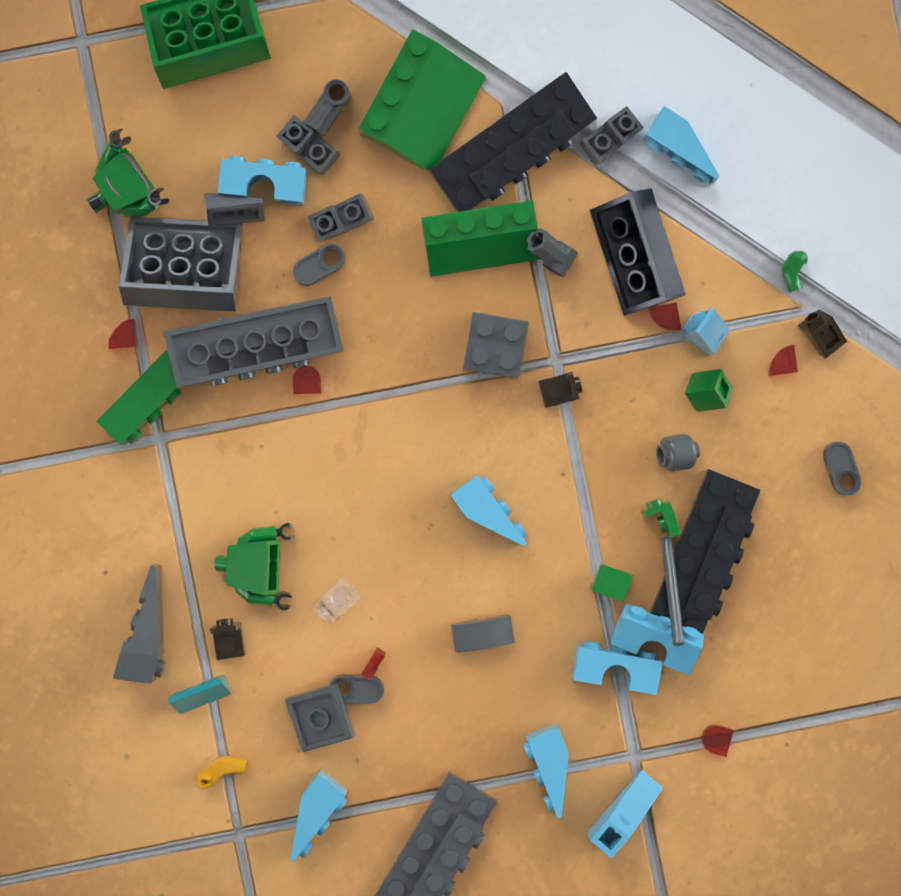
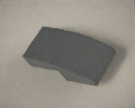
M626 106L608 119L601 127L584 138L579 144L597 166L638 134L644 127Z
M295 115L277 135L279 140L322 176L340 156L336 149L319 137L313 129Z
M361 193L308 216L319 242L326 241L374 220L364 195Z
M507 614L484 620L473 619L451 625L455 652L457 653L515 643L511 616Z

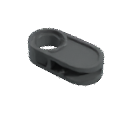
M328 244L296 262L293 268L294 277L302 285L309 286L319 282L343 267L345 263L344 251L336 244ZM330 250H335L340 255L339 262L333 266L327 265L324 261L325 253Z
M843 442L828 444L823 451V459L832 487L837 493L842 495L855 494L860 489L861 477L851 448ZM844 474L852 476L854 481L853 486L849 490H843L839 485V480Z
M340 674L335 676L330 682V685L342 680L349 683L350 692L342 696L344 703L373 704L378 702L384 693L382 680L373 675Z

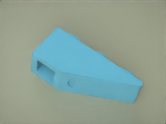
M663 106L642 139L647 142L646 146L655 153L660 154L663 152L671 157L670 162L681 169L687 167L694 172L693 176L697 180L705 184L716 182L719 174L689 122Z
M711 307L705 311L700 310L699 313L696 312L688 318L683 326L686 332L682 337L708 355H713L730 330L716 310Z
M476 475L450 494L468 519L520 545H527L524 538L528 534L519 522L513 524L507 515L512 512L502 499L498 502L491 494L495 489L486 476L480 479Z
M555 723L526 734L528 743L523 745L529 760L535 759L538 769L533 771L539 786L545 785L548 795L543 797L549 812L555 811L557 818H561L569 753L559 727Z
M641 769L588 830L587 834L590 841L612 859L631 837L663 787Z
M323 770L318 772L301 797L290 859L292 862L298 856L302 858L306 856L313 846L310 841L317 833L321 836L330 824L327 819L334 811L338 814L347 802V799L344 798L347 789Z

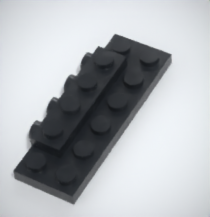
M564 72L431 167L429 172L456 211H467L488 197L492 201L506 192L503 188L506 184L513 181L516 185L528 176L526 170L534 164L537 168L551 160L549 154L558 148L560 152L567 149L574 143L572 137L598 118L568 73Z
M707 469L674 550L682 626L692 627L701 634H703L708 620L711 621L713 615L717 617L721 611L723 601L719 600L723 589L728 590L732 584L733 575L729 573L733 563L738 565L742 559L744 549L740 548L744 537L748 539L752 534L754 523L750 522L752 519L751 513L760 493V489ZM664 575L649 613L670 619Z

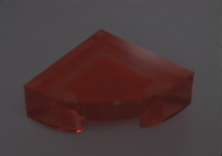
M677 303L648 308L651 318L660 327L671 331L682 330Z
M134 318L123 321L114 330L109 338L108 349L138 347L136 321Z
M794 344L786 346L776 353L769 365V376L798 372Z
M377 647L362 670L361 675L369 680L370 678L372 679L386 655L385 651Z

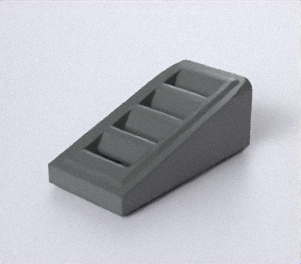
M215 193L204 194L209 227L264 221L263 198Z

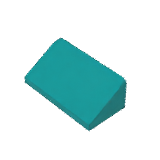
M220 675L176 692L169 697L168 701L178 713H185L231 694L225 675Z

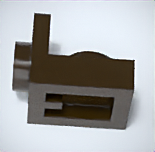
M822 310L810 313L798 325L799 329L809 336L820 356L825 359L847 342L833 316Z
M573 372L538 381L545 408L579 399L578 393L583 392L578 376L574 377Z
M233 618L217 620L216 625L210 628V634H213L216 659L221 660L245 656L241 622L233 623Z

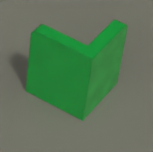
M722 369L695 372L691 374L685 395L697 412L727 408L733 387Z
M601 564L594 584L591 583L590 589L624 602L633 575Z

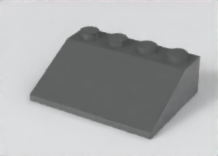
M130 217L119 281L123 305L236 312L239 290L242 223L209 227L208 221Z

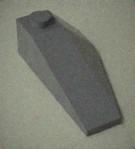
M159 564L150 566L139 598V604H142L141 610L137 609L132 617L130 626L131 631L134 632L132 636H129L127 642L124 641L113 675L114 679L151 684L156 680V677L161 678L164 671L165 661H161L164 648L161 565Z

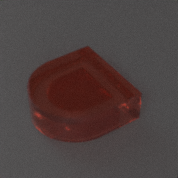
M302 366L295 371L292 379L293 394H322L321 376L315 368Z
M717 724L710 725L702 732V744L709 752L727 757L734 730Z

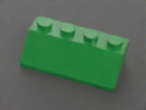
M533 200L421 218L430 277L540 260L527 249L529 235L531 232L538 230Z

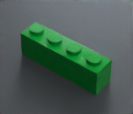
M167 349L96 421L120 445L134 444L143 434L140 430L147 423L152 425L163 414L160 410L167 402L170 405L173 404L182 395L180 391L182 387L176 388Z

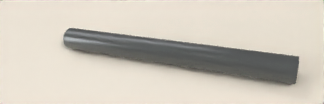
M666 536L661 538L672 641L673 646L684 645L673 542L671 537Z

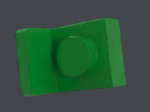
M659 498L646 503L647 508L641 510L642 515L647 517L659 512L660 517L656 519L662 533L666 532L671 538L682 534L669 501L663 502Z

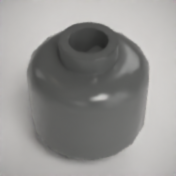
M688 434L666 436L662 438L660 444L656 447L658 464L669 472L691 469L694 467L696 459L700 456L698 443L694 442Z

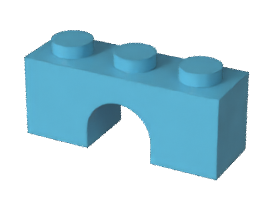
M229 156V160L221 159L217 193L249 197L251 186L258 180L266 179L274 183V200L276 203L304 206L308 172L306 168H301L302 164L296 162H285V166L273 165L274 161L268 159H257V163L246 162L244 157Z
M625 603L613 630L610 644L637 654L643 643L647 641L660 642L666 648L663 665L690 675L702 651L704 634L699 633L692 627L682 626L684 645L673 646L669 618L664 616L658 617L646 612L642 607L631 606Z
M585 640L584 645L577 644L571 677L575 681L601 685L604 672L611 666L619 665L627 670L626 687L629 690L657 695L663 661L656 658V653L640 650L639 654L628 653L627 650L612 645V649L601 648V643Z

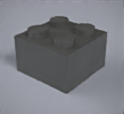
M473 312L463 369L518 379L529 322Z

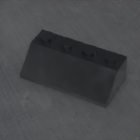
M652 188L630 192L590 209L624 316L686 295Z

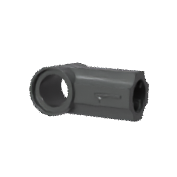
M339 79L329 81L304 123L325 136L343 107L351 99L348 86ZM340 87L345 90V95L341 100L334 101L330 98V92L333 88Z
M543 229L531 232L527 239V249L544 262L542 265L554 274L564 278L578 252L567 244L558 241Z

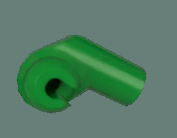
M793 251L788 255L782 266V274L789 293L803 288L798 273L802 266L808 262V256L804 251Z

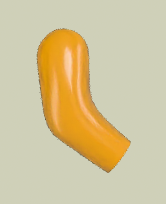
M220 756L198 772L196 783L199 788L207 789L225 774H245L248 760L231 756Z

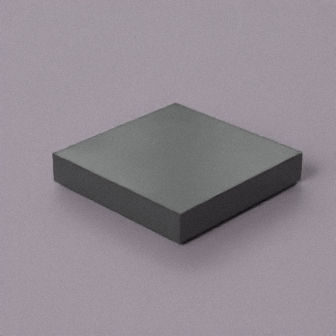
M338 683L285 699L302 752L349 740L356 736Z

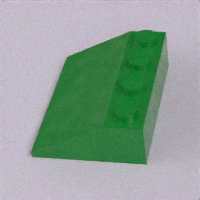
M157 0L140 5L153 67L163 89L271 59L255 0Z
M412 29L358 128L359 133L368 140L429 172V169L443 158L481 88L486 75L438 42Z

